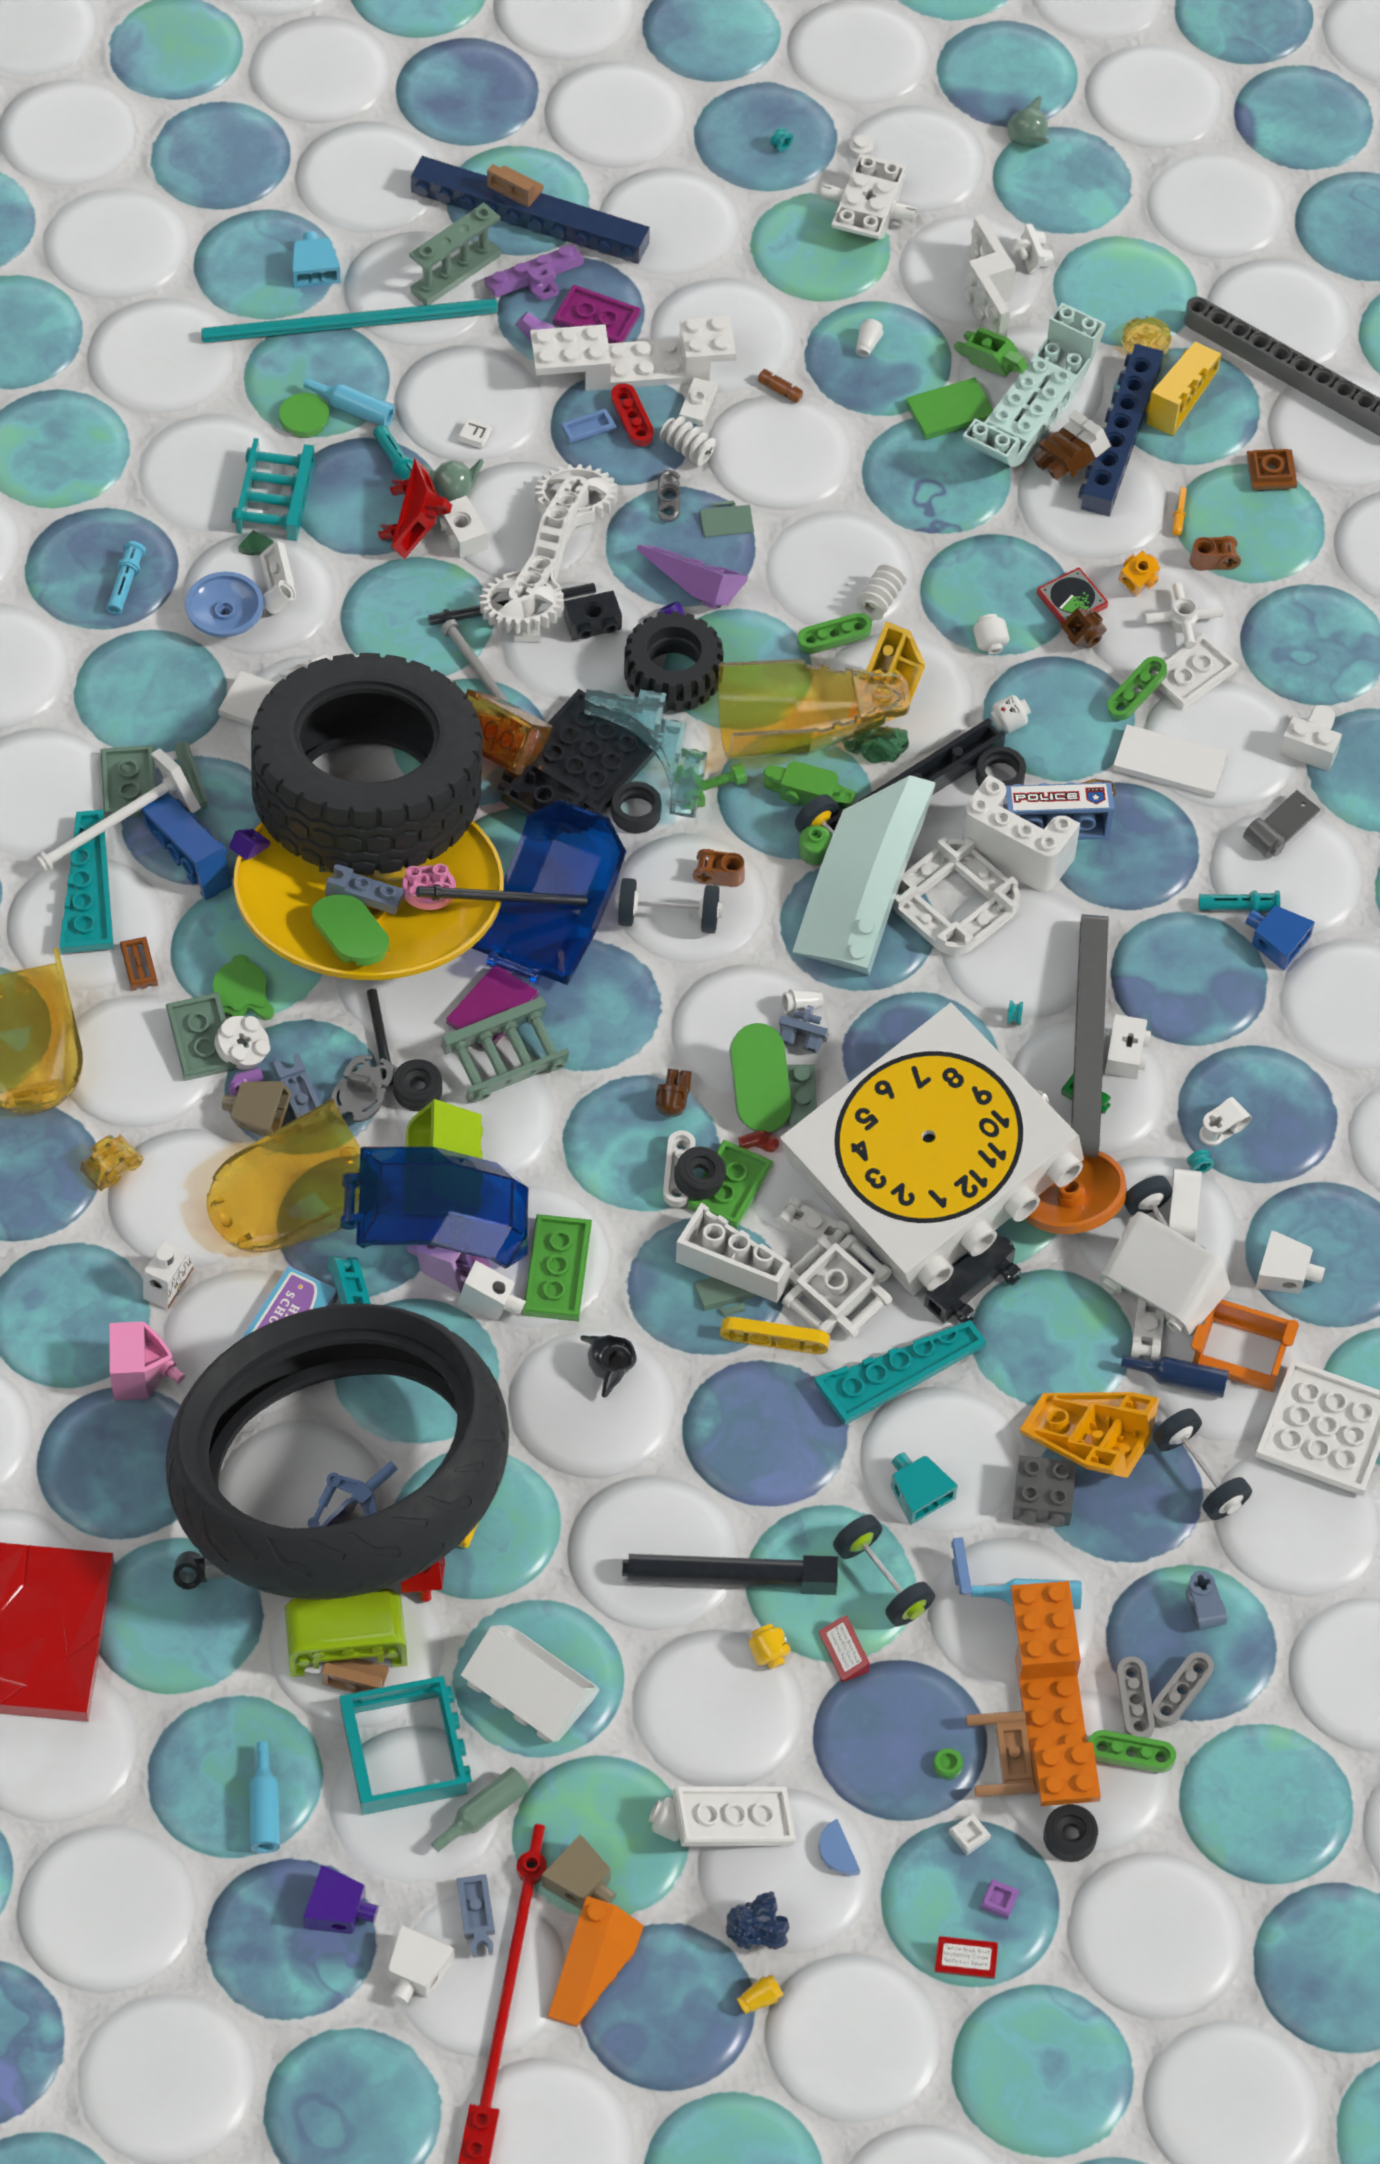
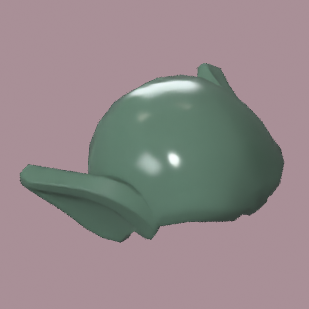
M1037 96L1025 109L1016 112L1007 124L1008 136L1011 140L1026 146L1034 145L1036 147L1049 143V139L1045 138L1048 122L1044 113L1039 110L1042 100L1041 96Z
M479 459L469 469L463 462L450 460L441 463L436 471L431 470L424 463L421 464L428 470L437 494L440 497H445L450 502L470 495L484 461Z

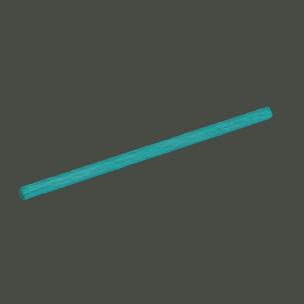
M495 298L204 327L201 329L202 341L206 343L492 314L498 312V302Z

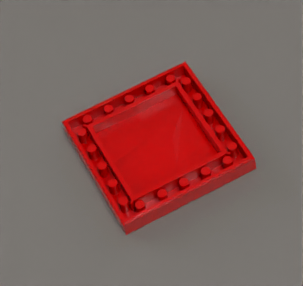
M0 1542V1714L89 1721L115 1563L113 1553Z

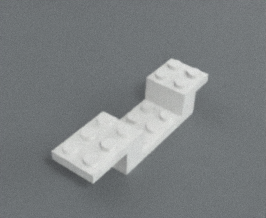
M730 315L680 319V336L676 339L608 344L605 324L531 330L535 374L549 375L583 372L585 391L612 389L615 385L626 383L633 387L692 383L694 377L710 381L711 362L736 360Z

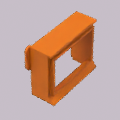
M1222 1299L1206 1317L1205 1323L1198 1325L1191 1344V1348L1195 1351L1193 1363L1229 1370L1227 1379L1273 1392L1286 1348L1293 1345L1299 1323L1296 1320H1288ZM1213 1321L1280 1341V1347L1271 1375L1203 1355Z

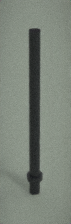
M594 583L563 588L561 592L564 599L596 593V587ZM509 599L498 601L496 603L504 606L509 602ZM480 605L452 611L444 609L442 613L428 615L430 625L445 623L451 619L460 620L483 614L480 613Z
M433 884L432 887L418 886L416 889L417 897H428L433 901L446 898L586 906L588 901L586 895L444 888L439 884Z

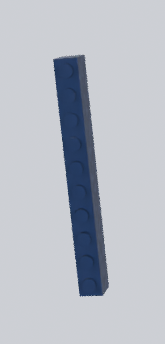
M421 156L411 174V193L456 206L466 211H472L482 203H485L500 216V221L548 235L558 240H564L580 247H586L602 254L621 258L625 261L639 264L649 245V226L544 193H540L529 207H526L487 187L486 175L426 156Z

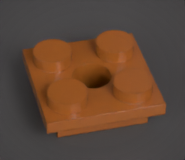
M1265 449L1246 452L1252 490H1288L1297 488L1292 449ZM1268 465H1273V466H1275L1277 469H1270V468H1268L1267 466H1268Z

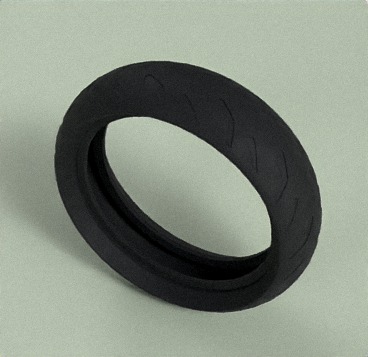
M340 1304L309 1309L271 1322L240 1339L220 1354L193 1384L181 1403L168 1439L166 1481L171 1505L181 1528L191 1543L199 1549V1552L220 1571L249 1587L252 1586L260 1591L299 1599H337L368 1594L405 1581L426 1570L456 1548L476 1527L493 1501L504 1475L509 1448L507 1409L499 1385L483 1359L462 1337L453 1331H449L441 1323L405 1309L386 1305ZM348 1376H399L430 1388L446 1400L457 1413L454 1439L444 1460L433 1475L421 1487L402 1500L383 1510L356 1520L313 1528L281 1527L262 1522L241 1512L219 1491V1477L223 1460L233 1440L245 1424L276 1401L311 1385Z

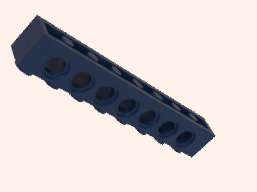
M1135 343L1132 353H1127L1124 367H1127L1126 371H1121L1117 385L1120 388L1119 390L1115 389L1111 400V404H1114L1113 409H1107L1104 421L1107 423V426L1101 427L1111 446L1094 459L1093 465L1088 464L1085 474L1087 483L1081 484L1078 498L1082 499V510L1110 517L1146 413V407L1151 398V392L1154 390L1162 367L1164 351Z

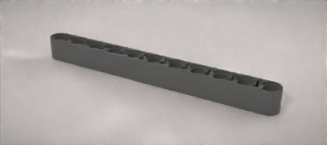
M1192 297L1188 300L1184 323L1188 328L1380 436V398L1210 301L1202 297Z
M1081 914L1071 1128L1079 1135L1083 1157L1098 1158L1101 1127L1109 916Z

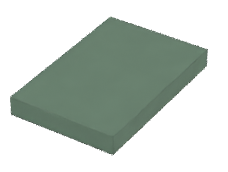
M153 745L100 749L104 819L156 787L155 761L151 755L154 752ZM141 809L127 818L143 817Z
M219 992L166 1004V1011L184 1081L238 1069L235 1068L237 1065L230 1061L226 1063L222 1060L215 1048V1036L220 1026L226 1020Z

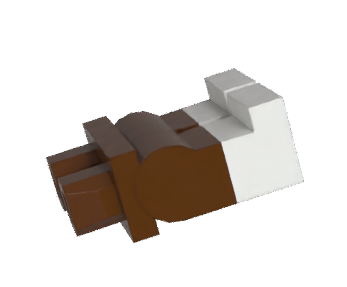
M1076 410L1068 415L1070 421L1058 432L1051 433L1047 439H1042L1039 442L1042 450L1033 457L1037 467L1042 471L1047 468L1052 478L1057 481L1065 474L1073 478L1078 474L1077 470L1084 468L1111 446L1103 428L1088 420V418Z

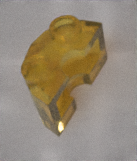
M121 1134L117 1138L108 1135L99 1140L90 1149L93 1154L87 1162L82 1161L80 1170L100 1191H103L108 1186H114L120 1180V1173L122 1171L136 1170L142 1164L144 1158Z

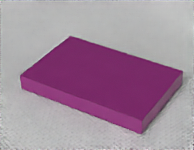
M573 284L553 318V325L564 328L605 324L608 344L623 343L641 315V308Z
M494 964L446 1018V1024L455 1030H459L534 1000L539 996V991L497 964ZM503 1032L493 1036L492 1041L494 1045L504 1036Z

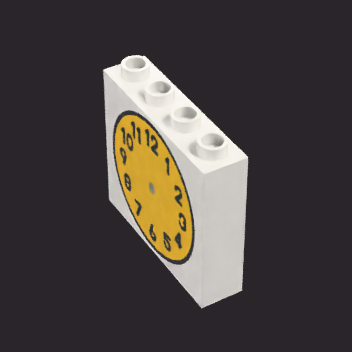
M949 1003L780 1137L788 1162L843 1222L851 1226L855 1235L867 1247L869 1246L874 1255L892 1269L891 1274L912 1296L924 1287L929 1291H933L945 1283L954 1271L952 1264L967 1252L972 1256H977L986 1251L997 1237L995 1230L1011 1217L1014 1221L1018 1222L1031 1215L1039 1205L1040 1198L1038 1195L1053 1183L1058 1187H1064L1071 1183L1083 1168L1081 1161L1084 1159L1079 1135L952 1003Z

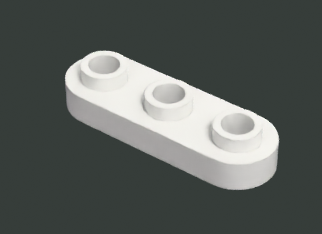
M683 1130L672 1133L668 1139L663 1199L672 1207L685 1206L690 1199L677 1188L674 1181V1169L680 1156L686 1150L695 1147L696 1144L694 1136ZM679 1146H684L685 1149L682 1150V1149H678L677 1147H679ZM678 1193V1194H680L681 1196H680V1197H674L673 1194Z

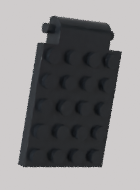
M578 688L503 771L502 779L504 781H500L497 785V790L502 792L500 800L557 836L561 835L564 831L571 834L576 827L575 824L588 831L611 805L613 794L618 787L631 782L662 748L663 739Z

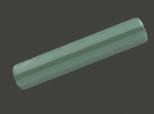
M186 741L177 743L175 745V752L181 770L200 807L206 808L208 806V799L189 744Z

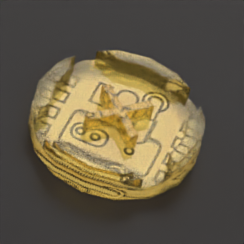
M1138 317L1132 319L1124 327L1122 344L1125 350L1132 353L1136 343L1162 350L1165 355L1171 346L1172 336L1169 327L1161 320L1154 317H1146V319H1139Z

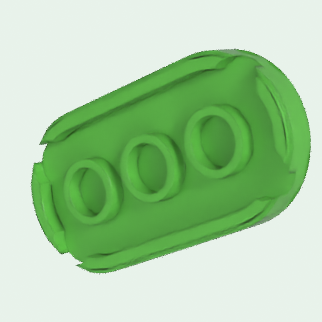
M337 894L326 896L314 904L312 908V922L339 959L346 963H349L350 960L356 962V965L367 966L380 962L386 957V952L389 951V937L362 901L353 896Z
M763 1023L749 1024L736 1033L729 1049L736 1112L741 1122L752 1131L769 1133L783 1126L791 1112L785 1045L782 1037L773 1027Z

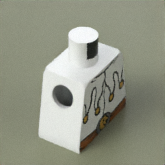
M167 1242L161 1243L144 1271V1300L166 1310L169 1309L194 1269L188 1252Z

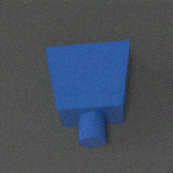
M1274 906L1266 917L1252 910L1245 924L1255 929L1252 941L1253 946L1280 969L1285 970L1311 938L1315 922L1279 906Z

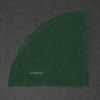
M252 530L238 546V551L245 555H260L274 541Z

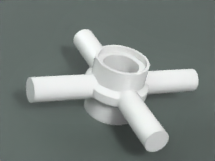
M1178 582L1172 585L1175 603L1171 611L1145 613L1146 624L1171 622L1172 627L1176 631L1183 632L1185 646L1193 648L1196 645L1193 628L1197 619L1223 617V608L1197 609L1196 603L1193 600L1185 598L1183 585Z

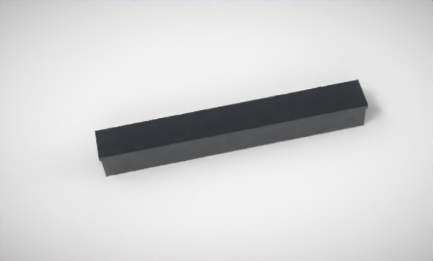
M987 718L859 801L910 775L935 782L936 785L932 794L934 795L976 768L978 758L984 751L991 747L1004 746L1006 734L1003 731L999 733L992 726V720ZM843 811L827 820V824L834 831Z

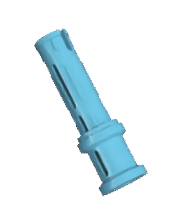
M136 541L125 542L123 557L117 564L119 573L113 586L109 603L106 606V610L114 615L122 614L133 577L140 572L139 564L141 558L146 554V548ZM122 584H123V588H122L121 594L118 595V594H119V591H120V589H121V586H122Z

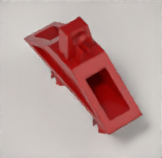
M414 458L409 479L391 481L395 485L390 487L391 494L393 496L405 495L398 523L381 524L380 527L383 531H378V536L382 541L393 539L391 547L403 559H406L434 526L436 517L450 514L453 506L445 497L437 495L428 470L416 458Z

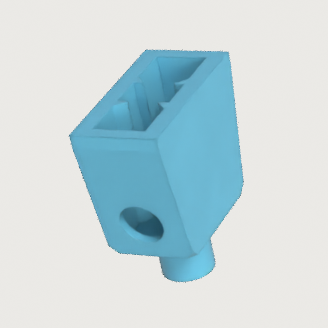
M308 231L303 235V240L294 243V288L341 283L340 263L330 239L318 238L316 232Z

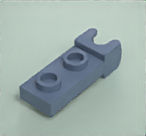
M338 864L334 865L333 878L327 879L325 887L326 896L337 894L353 896L362 901L366 906L394 915L403 899L405 889L355 874L353 869Z
M294 1054L293 1060L295 1064L293 1067L285 1068L280 1061L276 1060L273 1064V1069L277 1081L284 1082L292 1092L289 1106L299 1129L302 1130L325 1122L326 1115L306 1073L300 1055Z

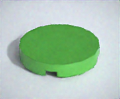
M298 393L283 401L279 409L280 423L286 432L289 431L294 436L312 437L321 433L326 424L328 425L329 407L326 401L318 395Z

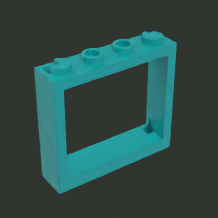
M444 1676L339 1696L340 1710L362 1815L468 1794L467 1784L472 1783L469 1765H463L462 1757L466 1756L463 1738L458 1739L456 1730L460 1729L459 1717L457 1712H452L450 1703H454L453 1690L451 1686L446 1687ZM438 1698L455 1779L372 1796L355 1714Z

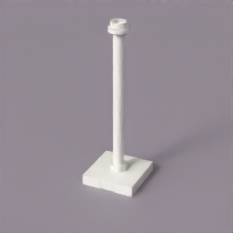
M160 748L151 753L164 778L162 779L163 783L50 853L46 854L44 851L39 853L40 856L36 860L43 871L52 870L54 868L52 863L167 792L172 793L176 799H179L190 812L194 813L201 807L180 766Z

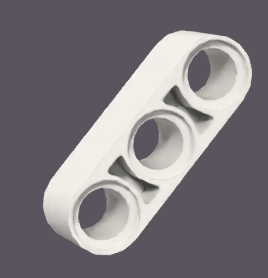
M1174 1168L1171 1185L1173 1193L1170 1198L1168 1227L1195 1242L1202 1172Z

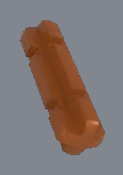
M763 369L759 373L758 382L765 386L769 385L770 389L784 397L789 396L788 399L795 403L802 399V389L797 386L792 387L793 384L776 374L773 376V373L767 369Z

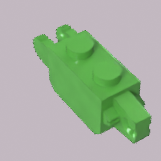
M981 327L976 332L966 331L963 336L967 342L958 341L953 346L955 351L967 357L971 364L1007 377L1011 371L1023 374L1029 367L1026 364L1025 358L1017 351L1014 343L1009 338Z
M798 761L788 763L787 768L768 765L764 769L763 785L766 787L765 789L780 793L779 799L785 800L790 804L805 806L812 799L827 794L837 802L840 809H846L854 803L856 793L839 785V777L835 772Z

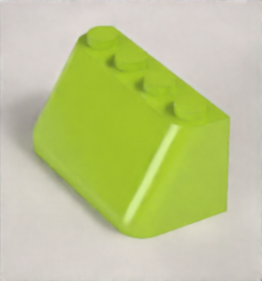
M434 1099L411 1118L406 1129L403 1209L406 1214L415 1217H472L480 1211L482 1205L480 1198V1185L482 1183L481 1160L483 1157V1151L481 1150V1138L483 1135L482 1114Z

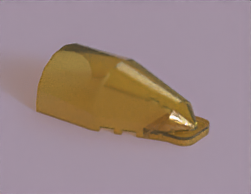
M800 659L719 663V724L725 757L728 760L807 756L883 726L889 717L904 716L910 710L911 699L907 681L898 673H874L851 668L840 671L829 669V665L821 663V667L806 665L805 660Z

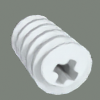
M683 416L678 417L676 420L674 418L668 419L660 431V440L667 442L668 446L674 447L677 452L682 453L685 458H689L691 462L696 463L699 467L703 466L713 453L716 444L715 438L708 439V433L706 432L700 434L701 429L699 427L693 428V423L690 421L685 423L686 419Z
M893 564L879 565L856 599V605L860 612L867 615L871 620L882 619L884 613L889 608L888 606L892 605L893 599L897 597L898 592L902 590L903 585L907 582V575L904 571Z

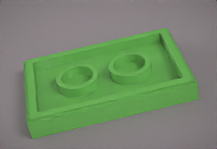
M975 377L906 398V405L925 440L967 428L974 419L985 422L993 411Z
M723 1140L717 1150L726 1166V1177L720 1190L708 1199L696 1200L690 1198L687 1202V1208L696 1212L702 1202L709 1207L711 1213L717 1217L721 1215L728 1220L730 1226L737 1230L773 1167V1161ZM705 1171V1173L703 1174L702 1178H706V1177H707L706 1171Z

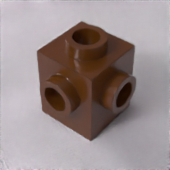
M1076 608L1061 624V628L1068 635V639L1078 647L1091 648L1100 642L1102 635L1107 631V628L1102 623V617L1096 611H1088L1081 608Z

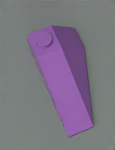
M640 544L637 546V550L691 596L703 600L702 605L716 609L717 605H728L748 580L747 575L721 566L704 565L703 567L704 561L683 557L682 560L681 554L656 546Z

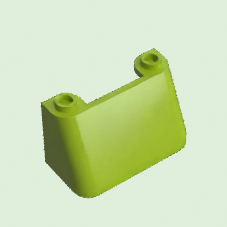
M382 1589L374 1593L337 1599L292 1598L284 1607L290 1677L305 1676V1668L313 1664V1669H318L319 1662L377 1657L378 1663L384 1662V1658L392 1660L393 1667L408 1666L401 1595L393 1589Z

